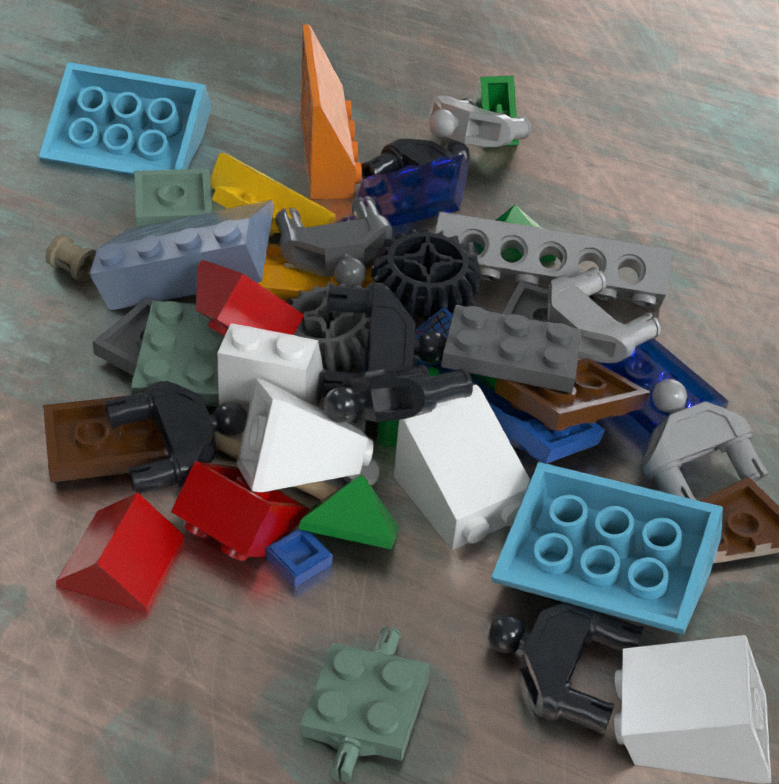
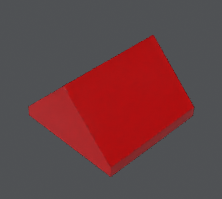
M137 492L96 512L57 577L56 587L147 613L184 543V535Z

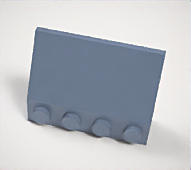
M269 200L126 229L97 248L90 276L109 311L137 306L147 297L155 301H163L197 294V266L201 260L241 272L257 283L262 282L274 209L273 202Z

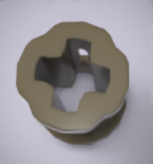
M61 234L55 237L47 248L46 263L55 269L63 268L70 272L75 280L83 283L91 279L90 272L96 250L90 247L82 248L74 244V241L69 236Z

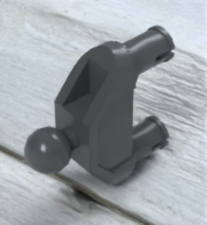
M365 196L368 207L365 206L362 197L353 202L351 210L356 220L304 228L300 214L294 208H289L291 219H289L286 209L279 211L275 218L282 235L279 247L283 257L290 264L301 270L323 277L334 276L339 285L344 282L348 287L362 284L366 276V269L374 263L377 248L383 246L385 239L392 238V227L385 217L380 216L375 201L369 196Z

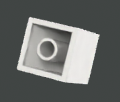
M230 324L217 352L219 405L226 401L241 404L248 414L255 380L259 378L286 390L316 407L319 406L322 398V387L326 383H323L324 369L318 340L250 326Z
M477 385L473 386V392L470 397L438 403L436 408L430 413L399 420L394 478L452 550L468 543H477L488 534L505 526L513 525L531 480L482 390Z
M746 635L623 648L622 670H616L615 672L616 691L619 700L622 701V712L615 713L614 730L618 744H625L634 765L759 784L771 783L766 693Z

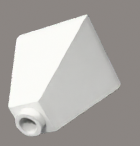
M256 378L236 464L252 491L266 492L360 474L362 466L369 465L373 453V441L360 429L349 423H337L330 419L324 410L264 379Z

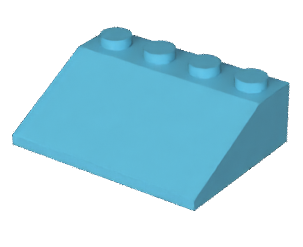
M67 62L39 159L41 161L134 176V171L188 169L204 137L212 107L205 84Z
M538 462L492 573L491 580L497 584L684 635L709 578L721 540L723 507Z

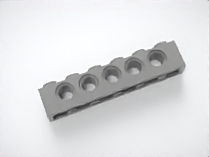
M439 211L436 227L437 234L443 230L446 237L458 236L460 244L477 242L484 248V251L478 255V262L481 265L480 271L482 272L481 280L497 282L500 278L515 280L516 285L523 281L536 286L538 284L549 286L550 281L559 276L572 278L581 274L582 272L578 265L583 261H592L598 266L599 271L603 272L606 279L605 290L592 294L596 299L614 301L616 297L632 299L631 303L637 306L654 307L655 303L662 304L667 295L674 249ZM514 248L522 254V258L517 262L510 263L502 258L501 253L506 249ZM549 254L554 255L560 260L561 265L555 269H547L540 263V258ZM623 267L632 268L637 273L638 279L633 282H626L619 277L618 270Z

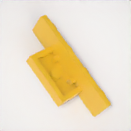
M220 153L218 155L210 177L211 188L215 189L212 200L225 207V209L272 200L274 209L269 236H273L274 233H281L275 218L282 209H286L289 219L292 218L289 208L296 209L300 214L304 228L332 224L334 222L335 214L228 153Z

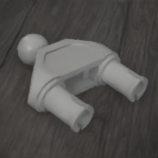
M444 95L435 96L431 102L428 127L430 132L438 138L448 137L466 144L501 147L508 145L513 139H525L531 132V123L526 117L510 118L500 112L494 113L476 107L474 102L468 98L455 100L454 97Z
M592 267L572 278L559 276L551 280L548 291L546 323H563L571 328L581 329L578 358H590L601 363L619 362L631 356L636 346L658 337L661 333L660 323L656 317L652 318L653 314L645 313L624 325L614 320L588 297L606 288L605 276L602 271L598 272L597 267Z
M665 379L656 384L652 394L653 403L658 410L669 413V416L653 430L641 460V468L646 477L656 481L661 492L697 500L694 498L679 467L682 464L718 450L721 453H727L741 480L749 477L756 482L769 474L750 442L753 438V431L744 417L709 402H703L686 409L684 405L687 393L685 387L680 382L674 379Z

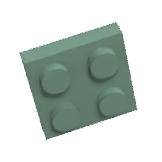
M209 169L134 171L136 227L213 212Z

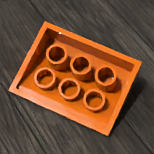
M302 25L300 116L310 199H354L355 184H361L362 169L361 162H358V142L354 140L355 124L354 120H351V100H345L343 85L311 26Z

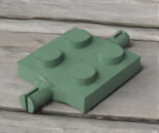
M389 626L383 627L374 650H364L332 643L301 721L300 729L303 738L327 743L338 750L332 767L329 770L330 777L336 781H339L340 776L343 783L351 780V774L358 756L379 755L400 761L403 760L430 678V664L394 655L402 636L396 628L392 627L390 633Z

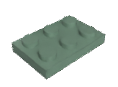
M152 300L131 385L132 395L142 393L143 387H146L147 384L169 381L200 394L206 406H219L217 352L224 337L207 327L210 320L196 311V304Z

